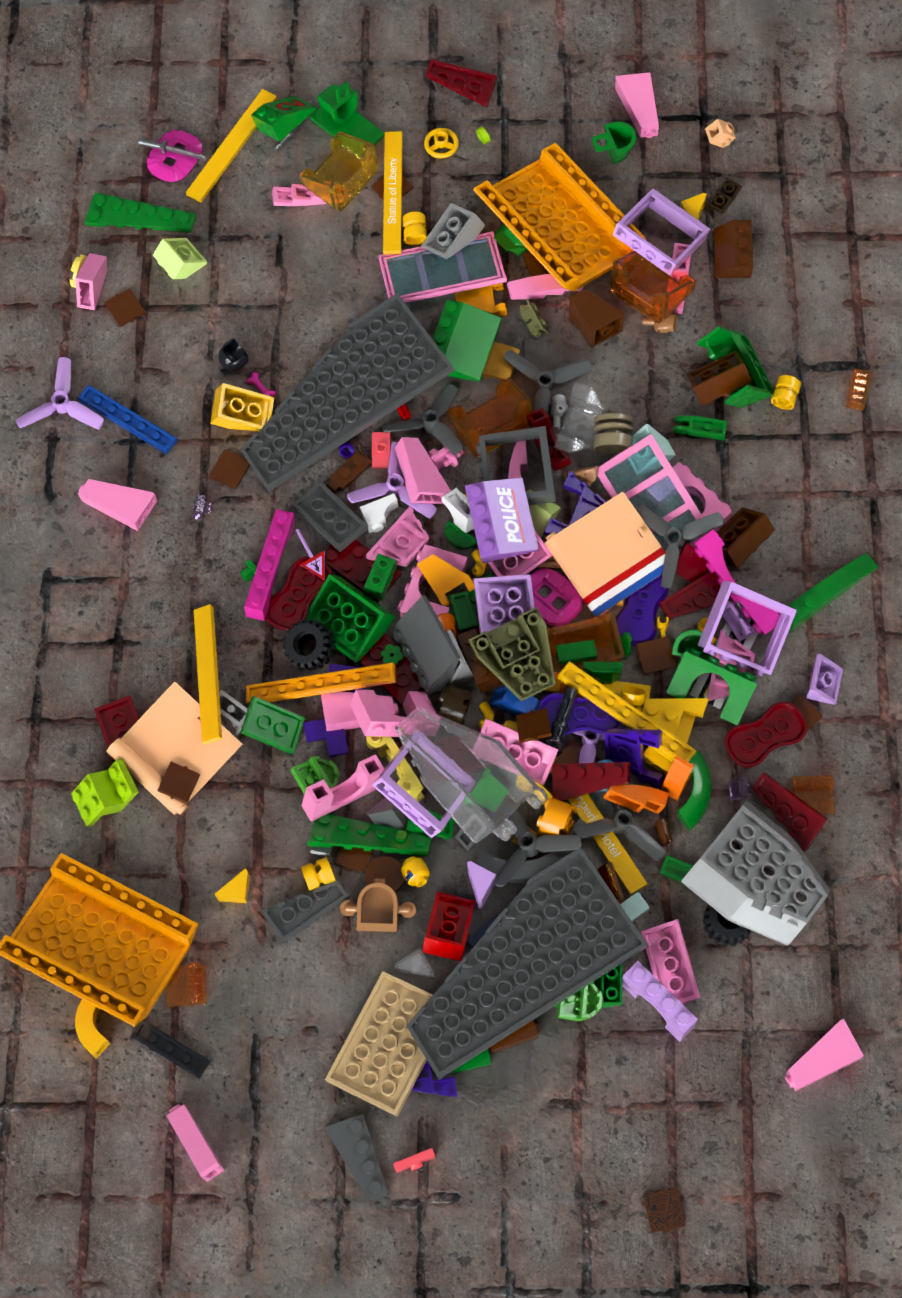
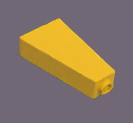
M684 713L676 737L687 744L696 716ZM649 746L643 753L645 763L667 776L672 765L671 761Z

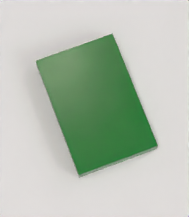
M253 696L240 733L289 754H294L305 717Z

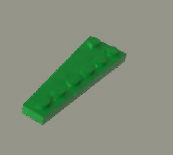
M95 192L84 223L86 226L107 227L111 225L118 228H125L127 226L135 227V229L152 228V230L192 232L197 217L196 214Z
M326 814L314 820L307 846L323 848L341 846L347 850H352L353 847L364 848V851L377 849L382 850L383 853L428 856L432 838L424 834Z

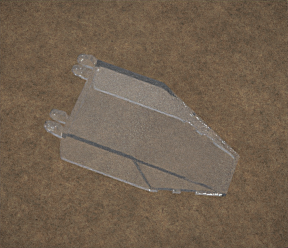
M419 706L395 727L406 750H409L413 758L411 761L414 767L417 766L422 775L420 779L424 786L474 843H478L492 832L503 841H508L511 838V834L513 835L517 832V827L507 818L525 800L533 808L539 809L542 806V802L544 803L548 799L545 790L534 782L503 744L496 739Z

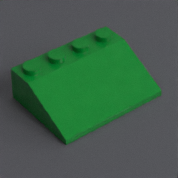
M446 301L433 336V341L454 367L455 371L448 376L477 382L481 381L502 321L500 317L464 302Z
M329 574L308 609L305 621H315L328 627L327 630L333 633L331 637H334L336 641L333 645L355 663H358L386 633L395 615L341 576Z

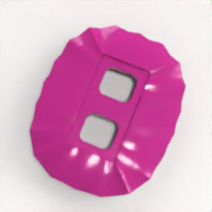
M171 130L158 140L161 143L163 140H166L168 146L175 147L176 144L185 146L184 150L198 154L202 153V143L199 139L183 130ZM153 148L147 158V167L157 178L167 182H176L189 174L198 159L169 151L163 154L161 149ZM167 157L176 160L172 167L164 164Z
M542 568L531 574L534 606L538 608L543 620L549 626L561 627L569 624L582 611L584 600L565 576L550 568ZM542 586H547L552 591L546 598L541 597L537 593ZM558 597L566 602L560 610L552 606V603Z

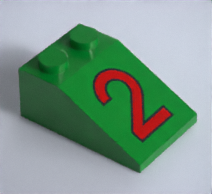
M291 96L265 103L258 107L251 116L260 132L280 142L317 108L296 96Z

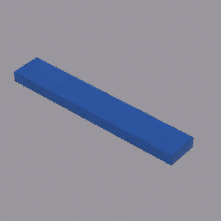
M90 385L78 397L79 402L166 455L178 441L173 435Z

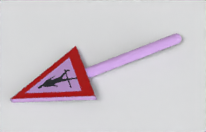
M296 529V533L310 559L300 565L325 581V551L313 556L300 530Z

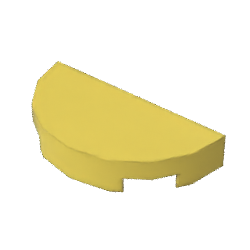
M81 254L80 257L77 256L71 268V271L74 272L72 279H70L71 287L76 288L75 277L85 262L87 255Z

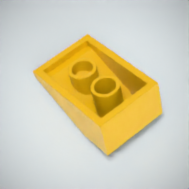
M222 383L215 391L210 424L228 429L259 432L272 416L274 397Z

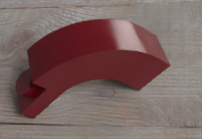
M539 408L525 414L529 428L546 427L551 468L556 471L570 465V458L558 443L550 417L543 408ZM534 439L537 449L542 456L540 439Z

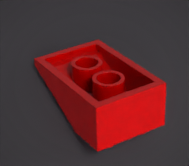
M437 892L422 952L461 961L476 901Z

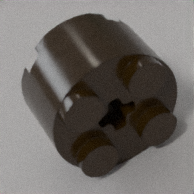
M446 684L440 697V708H438L436 713L442 723L462 728L465 721L463 717H465L470 706L472 691Z

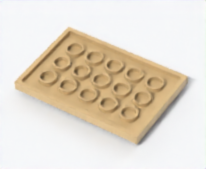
M382 971L327 1074L326 1082L398 1117L427 1061L406 1026L418 1011L426 1005L433 994Z

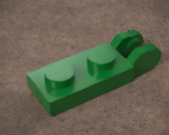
M677 415L675 417L677 423L689 424V427L675 425L673 427L674 433L723 441L725 439L727 421L693 415Z

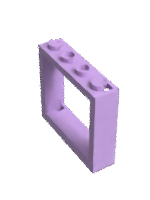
M652 189L617 223L613 236L671 276L706 240L710 228L658 191ZM648 207L694 239L675 261L628 228Z
M723 580L697 646L704 648L703 652L714 656V653L719 654V659L730 663L733 660L737 662L736 666L740 668H752V673L763 676V673L771 675L797 610L736 583ZM731 592L780 613L760 665L711 644Z
M416 731L405 741L372 786L428 836L433 838L441 832L476 783L469 775L460 770L453 761L449 760L440 749L431 744L424 735ZM412 746L461 789L440 820L436 819L389 777Z

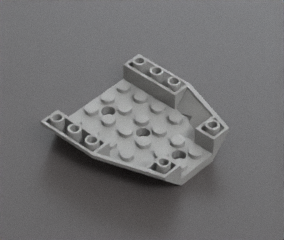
M747 800L681 881L728 921L787 946L808 923L830 891L793 837ZM732 842L738 843L740 850L734 849ZM764 868H769L772 871V876L766 875ZM796 894H801L804 902L798 901Z

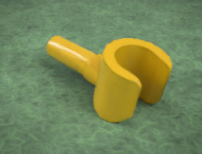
M660 616L657 619V627L660 629L661 638L666 637L665 632L669 622L667 616L665 623L660 622Z

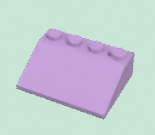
M530 574L473 579L480 634L485 631L489 632L535 608Z

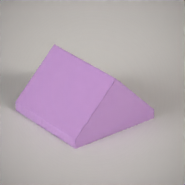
M817 654L813 663L806 699L836 705L843 668L822 654Z
M470 861L467 862V871L478 908L481 909L495 887L494 880L496 879V874Z

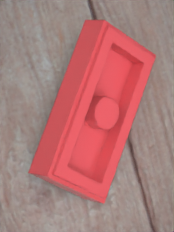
M372 432V469L388 468L391 451L390 432Z
M430 1148L394 1162L393 1165L396 1173L411 1168V1171L423 1167L422 1163L434 1159L435 1154L433 1149Z

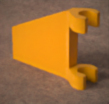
M503 283L455 293V298L458 302H464L496 316L507 315L505 303L495 306L493 290H504Z
M434 554L417 563L442 606H448L451 603L445 593L464 582L469 591L475 589L474 582L469 575Z

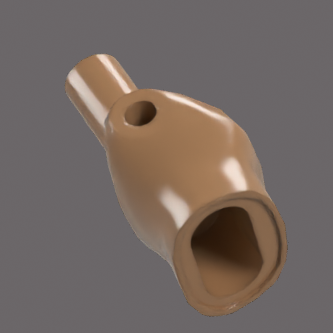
M659 312L655 318H643L642 324L654 326V330L658 333L675 332L678 317L677 314Z

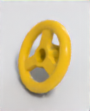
M436 128L430 131L424 140V147L427 153L432 157L440 159L452 156L459 146L457 135L447 128ZM448 135L452 137L454 144L448 142ZM434 136L435 144L430 147L429 141ZM444 147L451 149L446 153L434 152L437 149Z

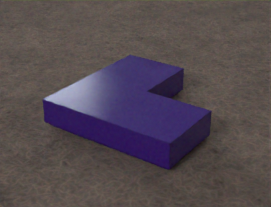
M325 719L303 723L307 743L326 740L329 758L349 754L344 729L327 731Z

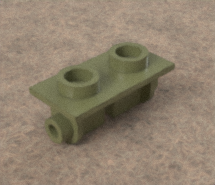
M526 299L528 304L521 305L519 312L526 323L532 320L527 324L532 336L540 337L543 331L548 334L549 332L546 328L548 324L543 317L539 316V307L535 302L531 303Z

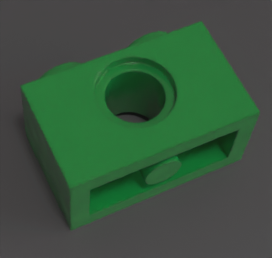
M381 554L377 555L364 586L367 596L381 601L384 600L397 569L396 559Z

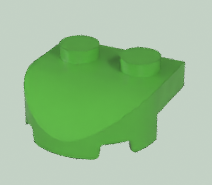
M313 756L309 761L294 766L291 769V773L304 795L307 787L323 779L329 789L335 787L338 782L339 771L336 765L331 760L321 759L320 756Z
M594 981L558 1004L557 1018L585 1021L594 1016L600 1010L603 1002L602 992L595 986Z

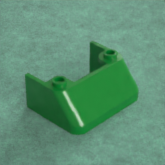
M718 326L696 342L698 346L708 349V356L713 361L737 350L748 370L752 382L744 388L732 391L730 393L731 397L724 401L725 404L742 408L773 395L774 389L746 335Z

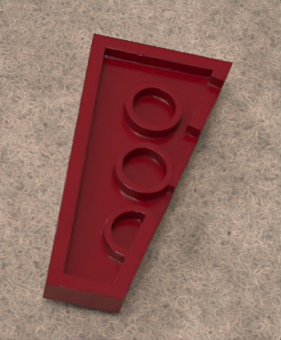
M431 59L426 72L427 78L486 108L497 82L496 75Z
M709 572L661 601L659 606L669 620L713 607L721 587L717 581L719 577L715 572Z
M629 762L552 765V799L560 801L609 789L611 786L630 783Z
M762 773L752 790L767 808L773 811L778 821L783 823L793 839L795 838L799 842L804 852L807 851L828 818L767 773Z

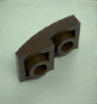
M726 177L720 189L716 190L709 201L708 206L723 214L732 204L742 186Z

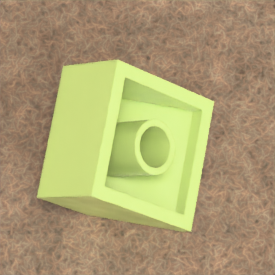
M187 238L162 239L153 254L158 264L173 279H186L207 264L206 259Z

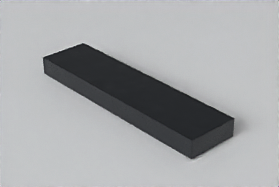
M144 1020L138 1024L130 1036L198 1079L201 1078L211 1062Z

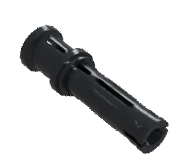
M566 687L557 718L551 724L552 736L546 739V742L553 746L562 747L564 744L563 738L565 732L569 729L567 722L578 692L576 689Z

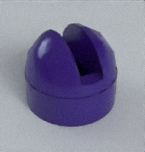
M347 441L339 446V453L342 457L349 458L354 454V447Z

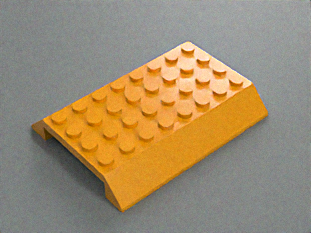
M556 142L544 148L540 159L494 185L487 180L473 189L564 289L571 291L580 289L629 260L636 252L613 236L617 223L625 215ZM633 224L628 227L646 240L644 235Z
M60 853L50 868L51 877L12 935L8 936L5 934L1 940L0 956L135 1027L148 1016L187 954L198 928V923Z

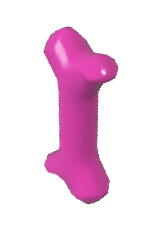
M253 372L252 376L246 380L247 384L255 385L261 394L271 397L275 396V391L268 390L261 383L258 372Z

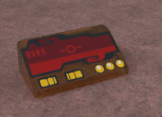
M609 861L599 867L597 871L621 904L624 897L613 864Z

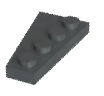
M336 880L313 889L311 892L300 894L293 899L264 908L261 912L284 944L347 900L349 895L339 881Z
M364 1114L325 1126V1130L367 1200L370 1202L388 1196L389 1194Z

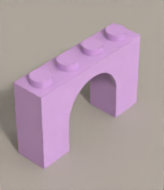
M639 961L623 975L622 986L635 999L640 995L652 1004L665 1019V1028L679 1042L694 1028L698 1019Z

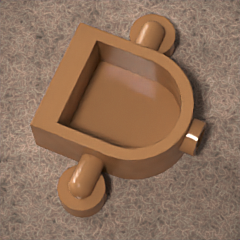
M373 879V883L364 887L360 892L357 904L351 900H345L340 905V911L345 916H352L357 912L356 931L398 932V914L405 918H411L416 914V906L412 902H405L399 906L396 892L392 887L385 884V879Z

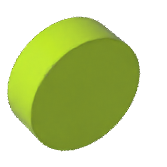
M482 126L476 129V135L483 144L486 145L491 141L488 133Z

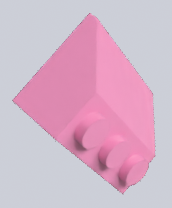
M536 531L535 535L539 551L487 563L497 577L526 575L553 556Z

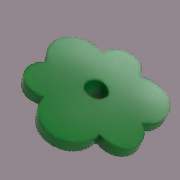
M388 644L385 650L381 652L384 664L393 662L397 665L398 661L403 659V653L400 652L399 646L394 647Z

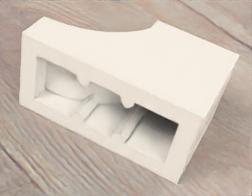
M457 488L442 496V502L450 511L454 520L453 523L465 533L474 529L468 498Z
M395 493L360 507L361 516L368 527L369 533L379 532L386 527L388 514L398 507Z

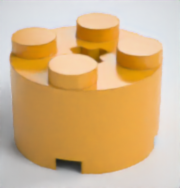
M548 798L544 809H546L544 815H540L537 821L538 833L540 836L569 835L574 824L572 814L576 815L577 807L554 798Z

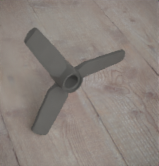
M512 350L507 351L504 355V359L531 380L537 381L538 391L535 396L534 411L543 408L548 413L551 396L550 390L553 384L561 385L592 371L591 363L588 359L555 369L551 373L549 371L540 372L539 368ZM547 379L549 383L543 384L541 380Z
M447 384L431 407V410L423 413V419L417 418L383 424V431L386 433L425 427V431L428 434H433L453 455L460 453L463 445L452 431L440 422V419L446 415L458 393V388L452 384Z
M644 505L636 509L643 521L657 534L664 536L666 542L670 544L665 552L661 586L664 588H672L680 556L679 548L685 545L686 540L695 539L724 524L723 517L719 512L685 524L679 530L672 527L670 523ZM679 534L678 540L672 542L673 536Z
M630 776V783L623 785H633L632 776ZM616 804L617 814L613 819L604 818L573 829V834L579 835L581 839L612 831L617 834L625 832L630 841L656 861H659L666 852L639 825L632 823L633 816L630 813L631 810Z
M511 804L503 807L502 810L515 837L518 839L520 848L510 857L494 880V884L497 887H504L526 858L536 856L539 851L579 850L582 845L580 836L543 835L535 838L515 805Z

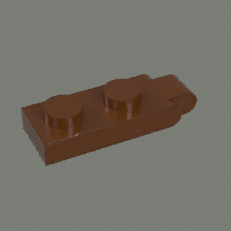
M358 450L329 477L330 481L326 487L334 494L339 490L344 491L372 465V461Z

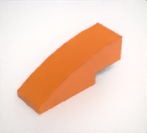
M676 756L661 790L669 793V797L678 801L691 777L694 765Z
M641 785L611 786L605 792L603 798L637 813L644 808L659 814L666 806L669 793Z

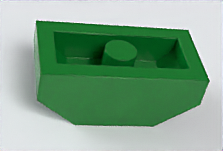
M505 224L495 231L493 238L505 251H511L517 257L528 251Z
M583 662L582 670L601 684H613L621 678L622 662Z

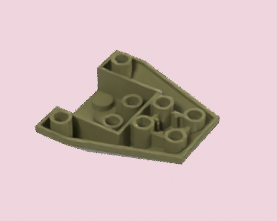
M537 607L519 615L508 623L489 632L485 631L468 640L477 658L520 701L556 684L546 623Z

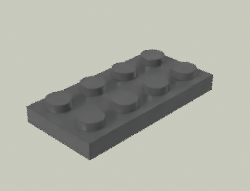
M321 481L292 504L294 509L339 552L368 530L367 525Z

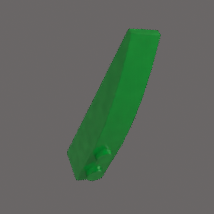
M865 553L822 580L789 604L788 607L797 610L789 629L790 633L875 571L878 565Z

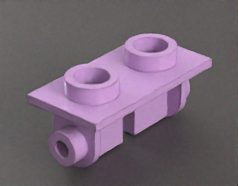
M729 601L722 616L740 642L756 632L740 611L741 609L737 603Z

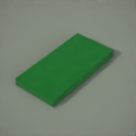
M321 107L310 116L311 121L360 159L385 137L384 132L358 112H355L354 116L344 124L334 121L331 114Z

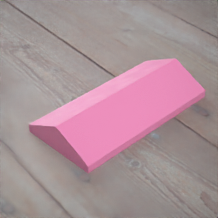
M486 719L472 755L515 774L528 777L544 786L559 749L538 740L520 743L517 731Z
M679 919L641 931L642 937L648 944L646 952L653 976L683 1005L701 998Z

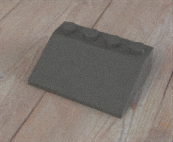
M424 595L397 622L393 636L395 641L399 642L404 657H407L410 662L411 670L413 673H416L421 688L428 695L445 689L446 684L449 685L460 656L426 595Z

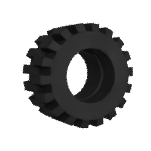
M311 620L298 621L299 624L294 623L291 625L292 629L288 628L286 631L288 635L283 638V640H286V644H283V648L286 649L284 654L289 657L288 660L294 663L293 665L308 670H317V668L324 667L323 663L328 664L330 662L328 660L329 657L333 658L334 656L332 650L336 649V646L333 645L336 642L335 638L331 637L333 633L327 630L328 627ZM313 634L316 638V647L311 654L306 656L302 645L306 637Z
M709 904L707 905L703 915L704 930L709 933L708 937L710 939H715L716 944L720 942L726 947L728 944H731L732 947L736 946L737 943H743L750 936L752 930L742 926L735 929L724 928L717 918L719 912Z

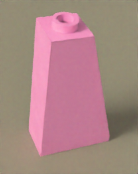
M650 72L616 76L615 90L640 138L658 136L659 123Z
M402 437L396 445L395 451L410 502L444 504L442 496L451 492L419 438Z
M88 479L86 483L82 484L78 493L82 502L137 531L158 502L153 492Z
M340 691L321 694L327 731L361 728L350 706L354 693ZM376 695L381 706L393 715H399L397 703L393 704L392 697Z
M840 1020L786 1072L787 1076L785 1079L790 1088L798 1091L860 1060L864 1056L845 1020Z
M178 1104L169 1110L170 1114L166 1116L200 1176L208 1182L223 1172L224 1168L188 1108L184 1104L182 1106Z

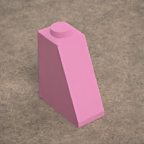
M91 253L87 256L75 277L77 307L90 310L96 309L107 274V256Z

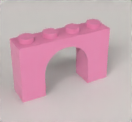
M678 462L672 467L688 494L697 497L701 501L704 508L703 517L719 512L723 517L724 524L730 520L732 511L729 505L722 503L718 499L717 494L707 489L704 482L700 478H696L686 465ZM667 475L647 489L646 498L659 510L671 498L678 495L679 492ZM723 525L715 528V532L719 530Z
M424 544L422 550L418 551L416 558L418 563L434 554L465 573L468 565V557L426 544ZM418 565L416 567L413 566L411 570V582L406 584L404 590L406 596L404 600L400 601L398 606L401 618L422 597L419 589L426 578ZM429 601L437 616L441 613H450L449 607Z
M356 689L350 703L364 736L410 737L418 731L425 737L435 738L441 725V721L426 692L408 691L402 705L407 717L396 716L386 711L381 706L374 690Z
M375 754L358 762L355 773L346 781L329 789L324 779L307 787L302 807L310 821L312 822L377 790L372 784L382 773L384 767Z

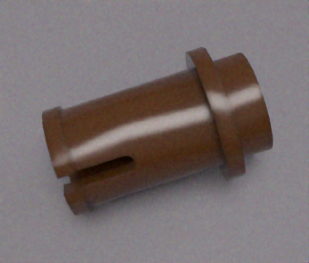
M666 819L655 821L656 825L654 828H657L660 845L672 843L673 840L668 827L670 823Z

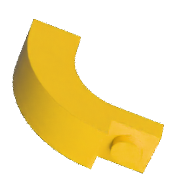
M82 999L76 1011L75 1028L82 1045L97 1059L110 1043L99 1033L96 1026V1019L100 1008Z

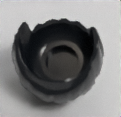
M234 338L227 341L221 347L218 354L219 363L229 371H238L249 361L246 351L239 346Z

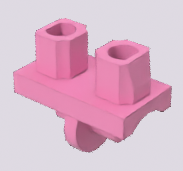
M445 446L441 450L433 448L428 452L438 471L450 464L456 467L458 465L457 459L464 453L461 450L460 453L453 455Z

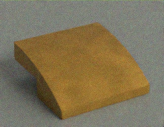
M494 342L482 377L487 379L493 377L508 383L514 366L504 359V355L509 350L519 354L520 349Z

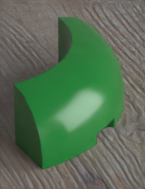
M696 750L695 755L689 761V763L694 765L691 774V796L686 804L678 810L677 814L678 819L688 831L692 830L704 816L712 793L710 771L699 750Z

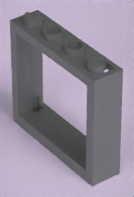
M545 426L478 436L479 443H476L477 454H481V460H478L479 471H483L484 477H480L481 482L490 481L486 446L540 439L547 490L526 493L528 505L556 502Z

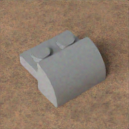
M221 690L219 692L221 724L238 739L241 735L240 732L248 708Z

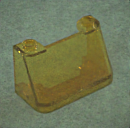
M339 131L330 141L332 153L315 172L310 168L302 170L299 174V179L303 186L333 209L343 211L375 176L378 162L373 143Z

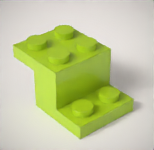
M118 759L108 770L87 774L71 795L79 809L81 818L86 826L89 827L93 826L101 816L121 812L139 792L123 759Z

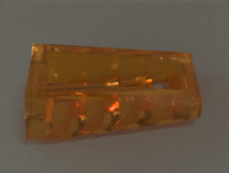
M859 369L853 370L846 407L864 411L872 372ZM854 384L862 385L865 387L854 386ZM853 391L863 393V395L855 394ZM851 398L862 400V402L852 401Z

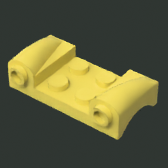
M366 736L367 746L372 750H376L381 758L386 756L388 762L399 751L392 737ZM404 757L396 767V774L399 777L397 784L419 802L425 798L421 792L424 787Z

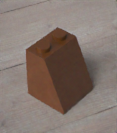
M587 289L581 292L577 291L570 297L569 316L591 348L622 332L624 313Z

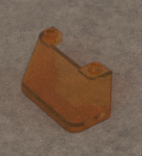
M633 251L613 262L610 287L612 292L621 300L652 321L661 323L690 295L695 288L696 280L689 275H683L678 282L639 253Z
M510 377L497 385V397L467 413L460 405L446 410L449 420L471 454L475 457H481V454H477L476 443H479L478 436L529 428L525 414L533 411L530 398ZM504 444L486 446V452L489 453Z
M614 612L599 618L594 617L584 621L555 626L552 629L547 628L555 678H558L559 673L567 665H559L556 645L594 640L597 659L573 663L580 669L583 668V662H621L620 659L625 658Z

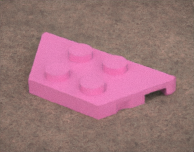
M409 506L366 554L368 560L375 561L377 555L381 554L396 559V565L407 567L417 556L418 551L423 549L424 544L427 545L429 536L423 530L419 519L417 520L412 507Z
M720 630L717 647L754 662L755 653L744 648L737 640L731 639L724 630ZM715 654V657L719 659L720 655ZM719 659V660H720V661H719L720 663H723V664H725V665H727V663H729V662H726V661H723V660ZM731 660L729 664L736 666L737 662ZM736 666L737 670L742 673H752V668L747 667V669ZM712 673L707 698L711 701L728 697L729 686L720 675Z

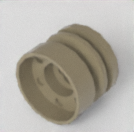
M607 413L595 416L594 431L599 434L593 437V450L604 454H620L631 447L633 437L628 433L633 430L631 426L633 418L620 413Z

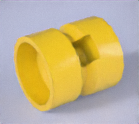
M421 212L405 214L403 216V227L405 228L404 242L413 246L423 244L427 238L425 215Z
M779 376L771 403L780 409H793L801 382L793 376Z
M627 685L622 687L620 697L642 712L646 691L638 686Z
M327 857L317 860L315 865L309 863L301 866L309 891L320 887L321 883L326 885L336 881Z

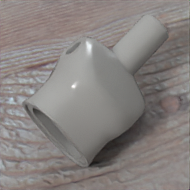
M561 394L555 395L551 399L550 418L553 420L554 430L560 429V418L568 410L566 396Z

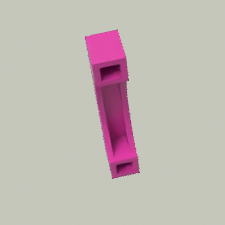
M275 510L244 606L245 614L248 618L265 621L276 573L288 541L291 540L295 527V516L292 512Z
M713 529L694 544L696 547L694 551L700 558L704 557L708 562L705 564L711 573L715 572L719 577L717 581L720 585H722L723 580L735 583L724 561L722 547L725 543ZM731 592L729 597L735 604H740L742 607L740 611L746 619L750 618L753 621L752 627L758 634L762 633L764 636L776 627L780 617L778 612Z

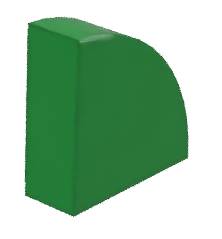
M629 632L624 633L613 644L623 659H627L631 654L632 637Z

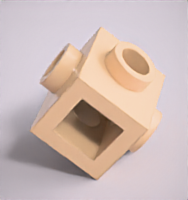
M717 119L705 128L708 139L713 145L724 148L736 139L734 127L730 122Z

